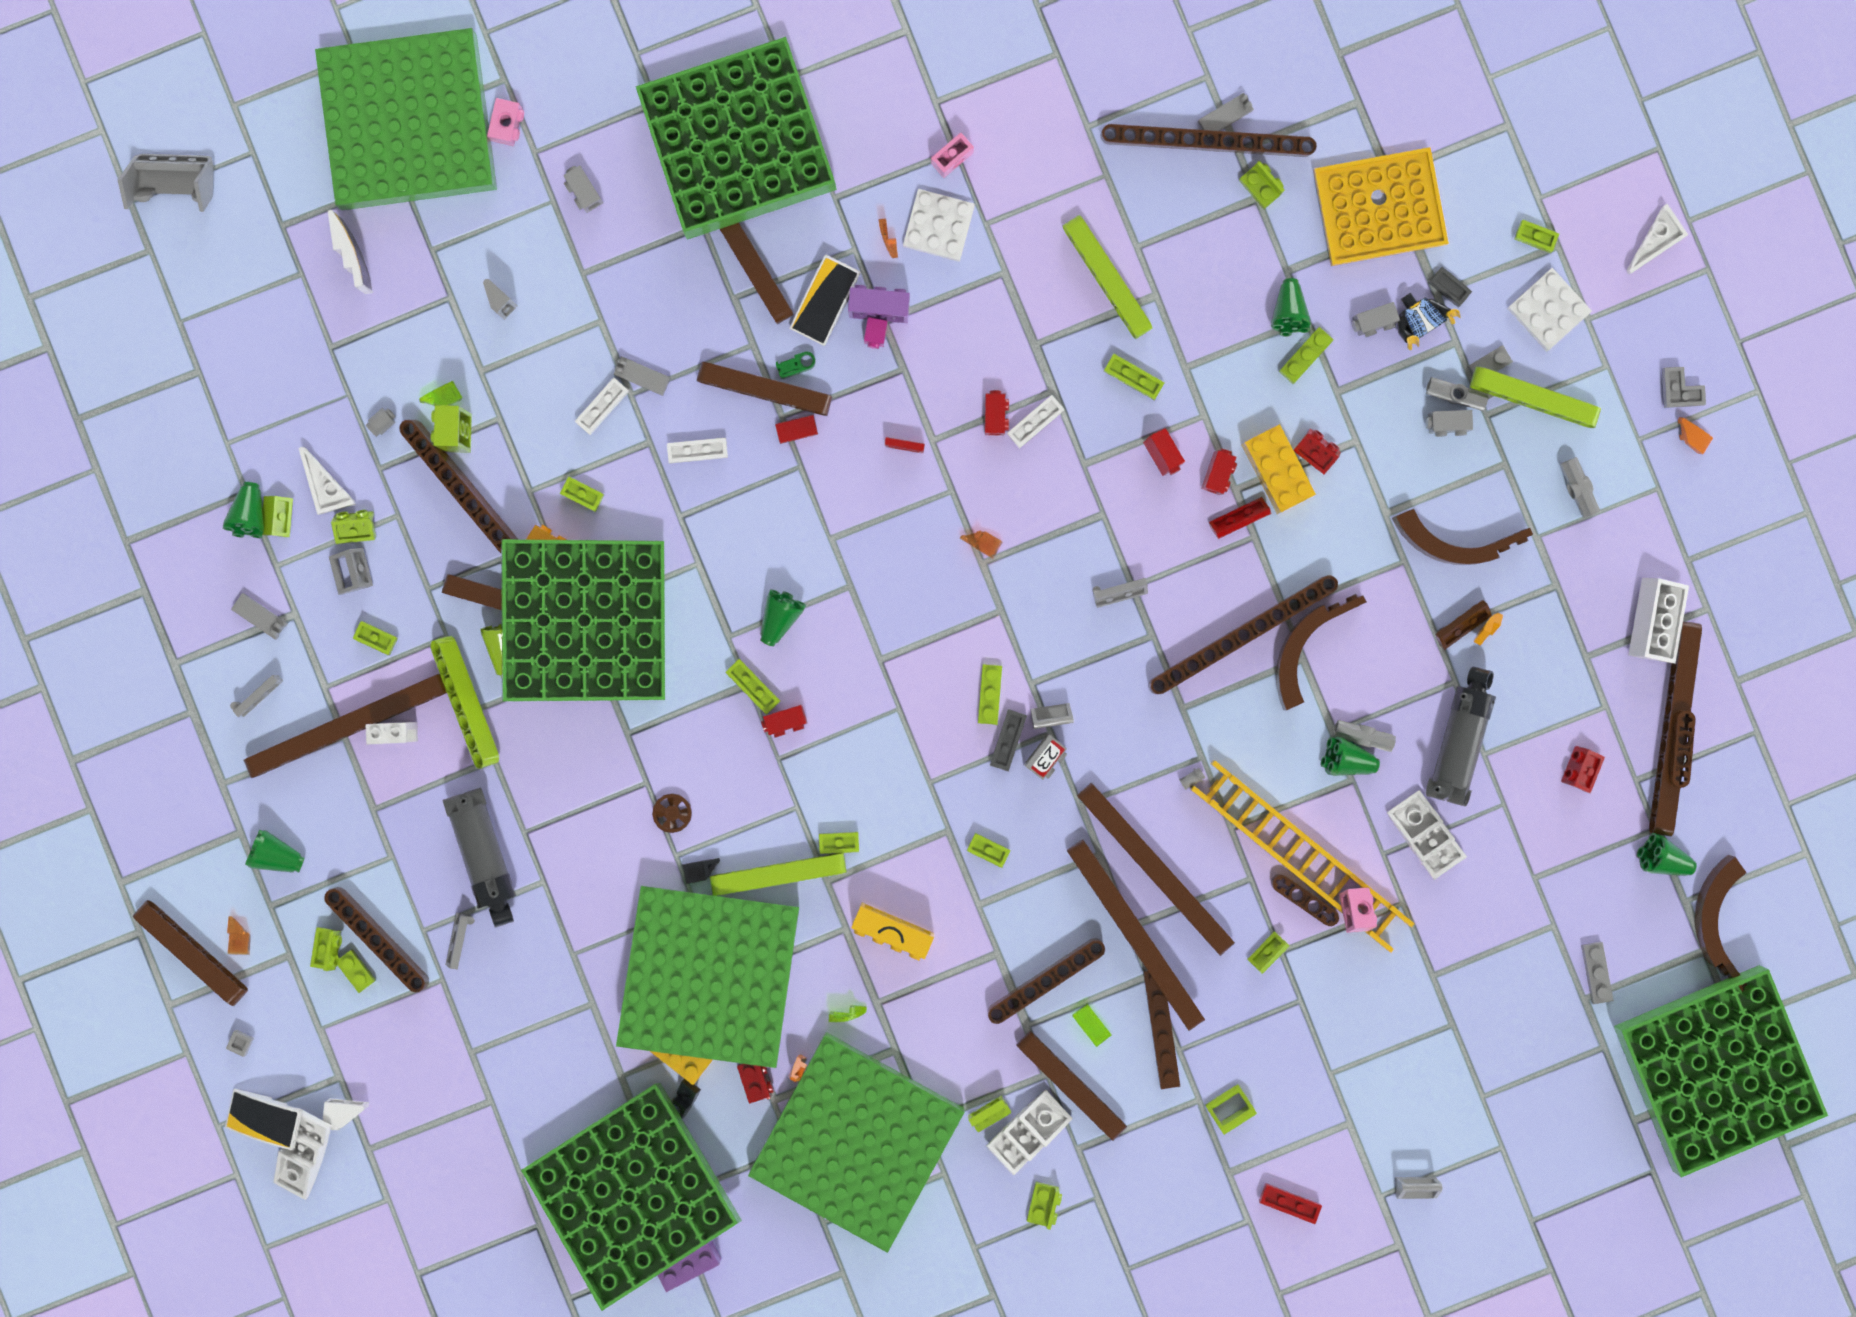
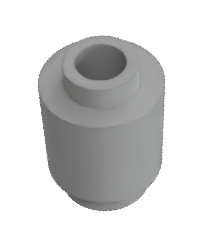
M381 408L368 420L366 427L377 437L379 434L385 433L396 423L394 420L396 416L390 409L384 410Z

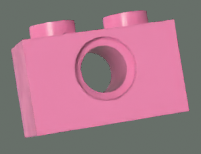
M496 98L487 137L492 142L514 146L515 141H518L520 136L519 123L524 119L522 106L517 102ZM506 119H511L509 126H503V122Z
M959 133L931 158V164L945 178L974 153V146L962 133Z
M1369 888L1347 889L1339 894L1347 933L1369 931L1377 927V916L1373 909V896L1370 894Z

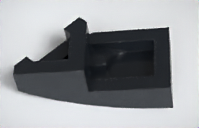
M720 858L682 864L685 883L705 881L720 862Z
M686 1079L681 1081L677 1090V1096L672 1099L673 1103L679 1107L681 1112L679 1115L682 1119L687 1115L701 1091L699 1087L695 1084L692 1085Z

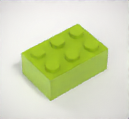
M435 405V410L431 413V419L434 423V431H431V442L434 443V446L446 452L471 453L472 413L460 406Z

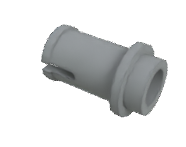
M1194 768L1193 772L1179 779L1185 790L1199 781L1203 782L1202 779L1206 778L1200 768Z

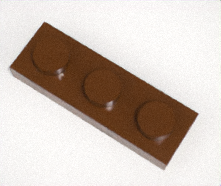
M1481 600L1437 632L1435 636L1440 647L1446 650L1490 618L1492 614L1488 604Z

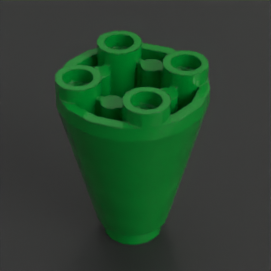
M1284 279L1275 305L1271 327L1280 332V335L1284 337L1291 336L1292 333L1297 332L1307 333L1310 331L1311 319L1298 279Z
M244 482L243 486L240 487L222 528L226 531H231L232 536L243 538L244 535H250L253 538H262L264 521L259 484Z
M770 589L765 604L760 641L774 647L803 613L806 604L798 600L795 601L793 595L786 591L780 594L778 591Z
M1337 736L1328 738L1326 753L1320 762L1321 767L1325 768V772L1328 775H1370L1377 773L1380 760L1373 754L1344 738Z
M259 830L245 865L252 869L290 873L296 871L299 873L305 858L270 832Z
M1652 833L1643 847L1637 850V857L1640 858V867L1648 873L1691 876L1697 868V863L1688 854L1664 836Z

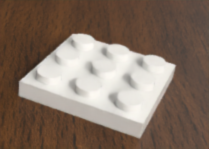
M918 189L903 247L960 262L975 204Z
M1553 268L1546 272L1507 308L1546 352L1592 312Z

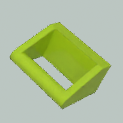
M1238 1084L1205 1104L1224 1135L1257 1114ZM1239 1093L1246 1106L1220 1122L1213 1109Z

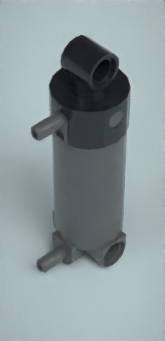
M1473 666L1467 677L1469 687L1457 686L1432 779L1429 778L1426 796L1442 801L1447 800V802L1464 807L1467 806L1472 793L1470 785L1488 721L1491 718L1496 696L1486 692L1493 683V671Z
M480 787L461 795L443 799L445 811L450 819L471 883V889L477 902V908L485 906L490 908L489 912L495 928L514 922L507 899L516 896L492 826L482 788Z

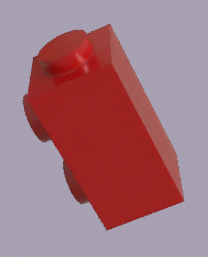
M991 390L985 395V435L1004 436L1005 431H1009V419H1005V411H1009V399H1005L1006 394H1001L1000 390Z
M1166 428L1150 435L1143 442L1162 476L1168 473L1174 475L1181 470L1180 466L1185 463V460Z
M1221 449L1213 453L1201 489L1217 495H1223L1224 492L1228 491L1231 481L1228 480L1231 473L1233 474L1237 467L1235 462L1237 457L1233 456L1231 451Z
M802 705L763 716L764 721H761L764 733L773 734L774 738L785 735V730L791 728L793 732L805 729L804 724L808 723Z

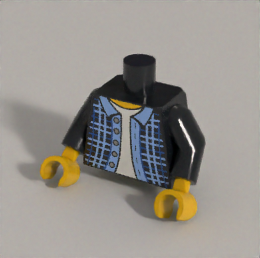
M1409 293L1401 298L1407 309L1399 314L1398 334L1407 343L1408 350H1412V344H1416L1419 347V339L1446 322V318H1449L1451 324H1455L1456 322L1453 317L1461 318L1460 312L1457 309L1451 310L1444 304L1426 297L1417 302L1413 295Z

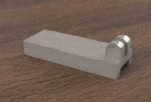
M1242 93L1199 119L1198 123L1202 130L1221 131L1253 112V104L1251 101L1249 102L1248 96Z
M622 356L618 360V365L615 367L614 372L615 376L661 396L664 395L671 379L662 373Z
M1145 578L1101 590L1098 586L1093 588V597L1097 608L1148 594V585Z
M245 593L240 595L231 608L232 611L275 640L279 638L281 631L288 625L287 622Z
M272 675L242 703L232 702L230 704L231 709L237 717L241 715L245 717L278 687L283 680L279 675Z
M456 912L445 963L450 969L458 970L467 924L471 925L475 921L471 915Z

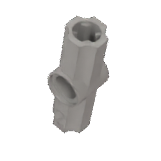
M1433 377L1430 378L1426 388L1427 395L1447 400L1451 404H1460L1480 411H1484L1489 399V394L1466 388L1463 384L1456 385ZM1454 389L1461 393L1460 399L1454 397Z
M1575 457L1561 463L1560 467L1567 480L1568 493L1576 501L1582 517L1586 518L1600 512V508L1593 495L1594 488L1588 476H1585L1578 458Z
M1337 720L1334 727L1333 736L1353 741L1354 744L1392 752L1396 743V736L1393 734L1380 732L1369 726L1355 725Z

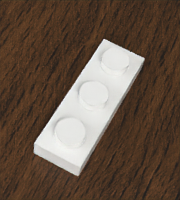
M613 378L575 422L591 435L630 391Z
M1051 395L1013 427L1007 435L1020 449L1065 409Z
M726 438L667 443L669 464L728 458Z

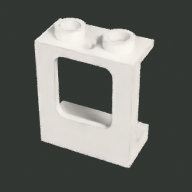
M417 722L366 724V745L418 742Z

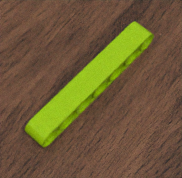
M1078 215L1062 225L1069 240L1134 339L1153 329L1149 319L1084 219Z
M1475 367L1469 386L1486 394L1587 428H1596L1601 408L1483 367Z
M452 636L433 640L430 644L431 652L474 765L481 769L498 763L499 754L456 640Z
M836 853L709 876L712 895L718 896L847 873L844 853Z

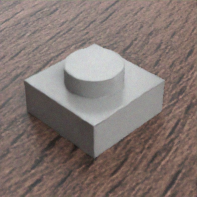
M236 1029L226 1049L245 1057L254 1037Z

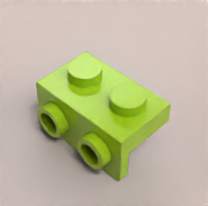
M316 927L310 967L320 968L323 971H333L336 969L339 963L338 951L342 944V931Z

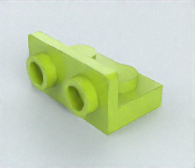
M1258 161L1255 166L1239 179V182L1265 210L1285 190L1281 180L1274 178L1270 173L1271 170L1268 165Z
M359 510L356 513L339 512L334 515L331 526L335 543L375 540L374 511Z
M1001 1095L970 1113L968 1120L971 1126H974L976 1131L980 1132L1011 1114V1110Z
M1035 1182L1026 1219L1027 1222L1046 1226V1229L1051 1230V1226L1055 1225L1057 1221L1056 1206H1060L1062 1200L1059 1187Z

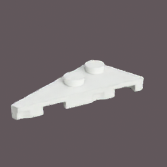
M1668 204L1664 205L1658 213L1626 270L1628 274L1633 273L1688 236V233Z
M300 447L299 452L317 514L321 515L356 505L350 495L305 447Z

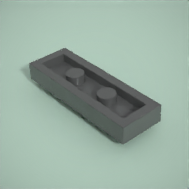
M1008 709L990 766L1009 772L1027 715Z

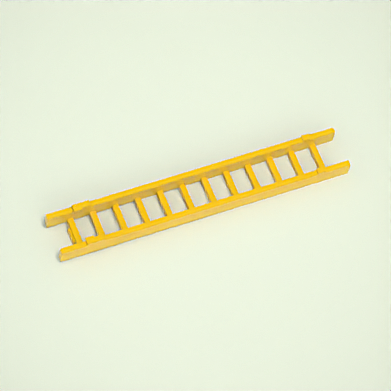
M1213 760L1210 764L1221 772L1223 776L1219 780L1216 779L1209 788L1210 792L1207 795L1195 786H1192L1190 790L1342 914V906L1334 900V897L1349 879H1352L1360 888H1369L1370 894L1376 899L1373 902L1374 911L1381 903L1391 912L1375 932L1372 930L1364 932L1391 953L1394 948L1379 937L1395 916L1410 927H1413L1415 923L1218 762ZM1229 779L1234 785L1238 786V789L1221 808L1218 805L1219 803L1214 799L1211 800V798L1223 783ZM1244 791L1254 800L1236 820L1226 811ZM1259 803L1269 813L1252 833L1242 823ZM1274 816L1284 826L1271 842L1266 845L1257 836ZM1290 829L1299 838L1282 858L1272 848L1285 832ZM1305 841L1315 850L1297 870L1287 861ZM1320 853L1330 863L1317 879L1312 882L1303 873ZM1336 866L1345 875L1331 893L1327 895L1318 886L1332 868Z

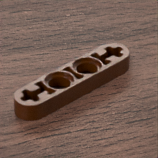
M1688 710L1677 712L1674 718L1669 781L1671 785L1678 788L1688 786L1691 779L1696 718ZM1686 714L1689 722H1685L1684 727V721H1681V717H1685ZM1680 728H1689V731L1680 730ZM1683 733L1688 737V742L1684 745L1680 744L1678 740L1679 736ZM1680 753L1686 756V762L1682 765L1677 762V756ZM1676 767L1685 768V771L1681 770L1680 773V770H1676ZM1676 776L1684 777V780L1680 781L1679 784V781L1676 780Z
M1282 874L1275 875L1272 878V888L1327 926H1334L1338 923L1339 914L1336 910ZM1284 878L1283 883L1288 887H1290L1291 883L1293 884V886L1289 888L1287 895L1285 894V892L1287 891L1285 888L1281 886L1279 887V889L1277 888V880H1282ZM1295 889L1302 891V897L1299 900L1292 898V892ZM1312 900L1317 901L1319 904L1316 911L1308 909V904ZM1322 909L1328 914L1333 912L1332 917L1334 920L1326 922L1327 918L1320 913Z

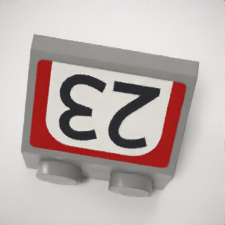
M1047 734L1024 763V766L1042 780L1045 777L1049 779L1055 771L1053 767L1057 761L1061 763L1067 756V753H1065L1067 748Z

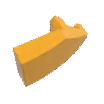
M1496 613L1490 617L1477 633L1474 643L1481 646L1489 635H1493L1501 626L1503 615Z

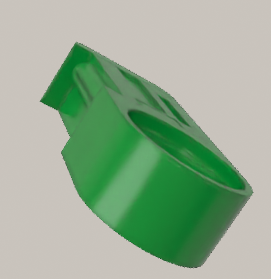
M805 351L794 355L795 358L780 362V364L777 361L776 367L780 378L787 379L813 369L816 364L814 355L811 352ZM804 356L812 358L810 366H803L801 364V359Z

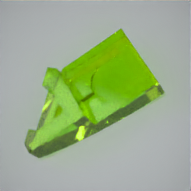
M451 381L420 397L419 402L433 406H449L462 400L463 397L454 381Z
M850 1005L849 1013L830 1011L828 1022H846L858 1018L866 1013L867 1006Z

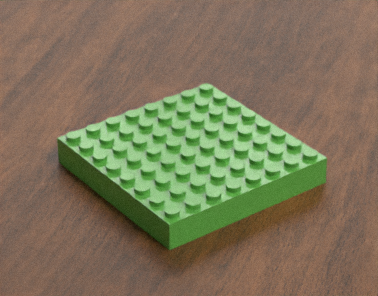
M472 28L315 49L335 205L340 210L497 190L491 140L487 137L489 123L478 39Z
M786 37L636 86L677 215L687 240L837 190Z
M502 539V701L665 700L664 541Z
M641 886L616 1047L777 1068L799 907Z
M1758 965L1741 972L1740 976L1735 978L1729 977L1613 1026L1671 1169L1681 1178L1828 1116L1770 970ZM1747 983L1742 992L1738 986Z
M826 1032L751 1167L748 1176L888 1253L964 1115V1108Z
M661 1083L652 1085L521 1170L601 1311L742 1221Z

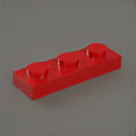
M1260 497L1210 521L1209 525L1216 537L1220 539L1272 513L1270 507Z
M1265 1183L1259 1199V1203L1312 1224H1316L1322 1209V1205L1267 1183Z

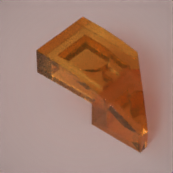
M886 218L878 219L881 237L886 250L891 258H898L896 238L888 239Z
M977 531L976 533L960 537L962 541L992 559L1003 543L986 531Z
M229 916L227 954L250 955L251 935L234 917Z

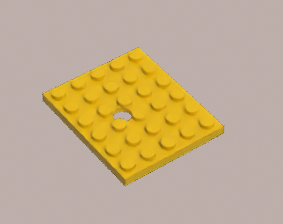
M1431 147L1314 168L1313 173L1331 266L1449 244ZM1376 190H1380L1386 196V201L1382 205H1376L1371 200V195Z

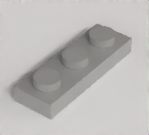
M1603 942L1581 945L1592 1004L1614 1001Z

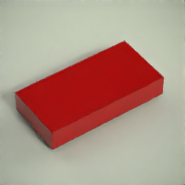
M814 415L775 424L780 444L818 435Z
M889 437L885 439V446L888 448L924 453L925 444Z

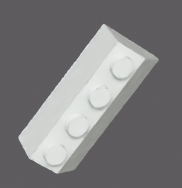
M1642 578L1628 656L1676 663L1689 585L1659 578Z

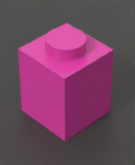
M868 317L864 344H868L867 347L872 349H879V346L884 347L888 321Z

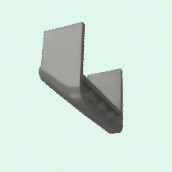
M139 154L134 156L117 180L124 209H129L134 200L147 202L154 194L191 195L192 200L198 203L199 211L204 212L213 197L214 165L212 157L173 154Z

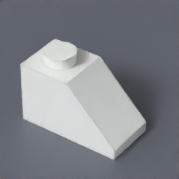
M330 1098L324 1102L323 1121L331 1125V1130H340V1128L369 1106V1102Z

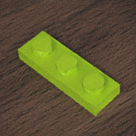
M1318 327L1279 372L1294 384L1334 339Z
M1114 353L1103 371L1154 401L1165 383Z
M738 659L725 672L766 715L781 702L741 659Z
M982 665L978 723L998 725L1002 666Z

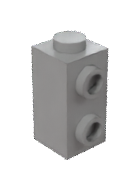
M580 165L578 167L573 166L566 171V174L563 175L566 179L564 185L569 193L574 192L577 197L574 201L580 210L584 209L588 213L603 204V201Z
M1394 302L1356 314L1352 321L1353 330L1358 333V336L1365 334V337L1377 334L1376 330L1383 328L1384 331L1395 328V324L1400 321Z
M1472 410L1433 411L1426 417V428L1429 429V434L1435 433V437L1447 436V433H1455V436L1467 435V432L1473 430Z

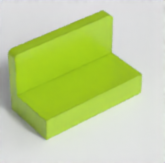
M281 496L263 497L264 536L290 537L293 498Z

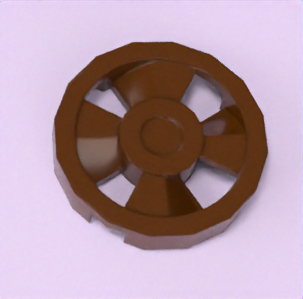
M671 793L663 795L656 801L653 806L652 816L659 829L664 832L675 833L687 827L692 818V809L690 803L683 796ZM664 799H667L670 805L667 808L660 804ZM683 802L687 808L680 810L678 805ZM665 816L667 820L661 825L658 818ZM677 819L681 820L684 823L679 828L676 823Z

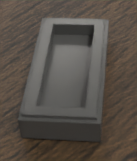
M1443 267L1428 282L1458 308L1472 293L1467 286Z

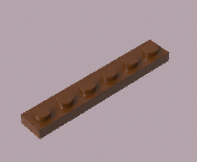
M1145 970L1143 971L1160 1089L1181 1087L1168 1000L1149 972Z

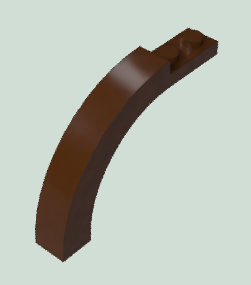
M1414 509L1392 517L1401 535L1416 550L1434 560L1453 565H1475L1498 559L1500 556L1497 550L1499 553L1511 549L1509 545L1515 542L1517 545L1529 541L1527 537L1533 535L1531 528H1526L1483 547L1463 548L1450 545L1435 537L1425 528Z
M1357 594L1346 598L1347 602L1340 605L1337 602L1329 606V611L1326 610L1325 605L1319 606L1305 615L1289 632L1280 650L1276 667V686L1283 710L1287 711L1304 703L1298 685L1297 668L1300 653L1307 639L1325 622L1366 603L1364 595L1357 596Z
M1727 855L1712 869L1701 887L1695 909V928L1700 948L1709 965L1717 967L1723 976L1727 975L1728 978H1735L1740 976V973L1723 949L1719 937L1718 919L1720 908L1727 892L1747 872L1738 859L1731 855ZM1747 983L1738 986L1742 992Z

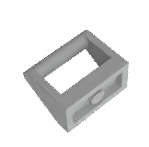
M485 279L483 285L490 307L505 320L518 305L491 280Z
M363 548L348 549L329 556L338 595L373 586ZM344 557L353 585L347 588L344 586L338 559Z
M1070 703L1030 709L1033 729L1074 723Z
M1395 1177L1397 1199L1438 1198L1443 1190L1442 1183L1436 1177Z

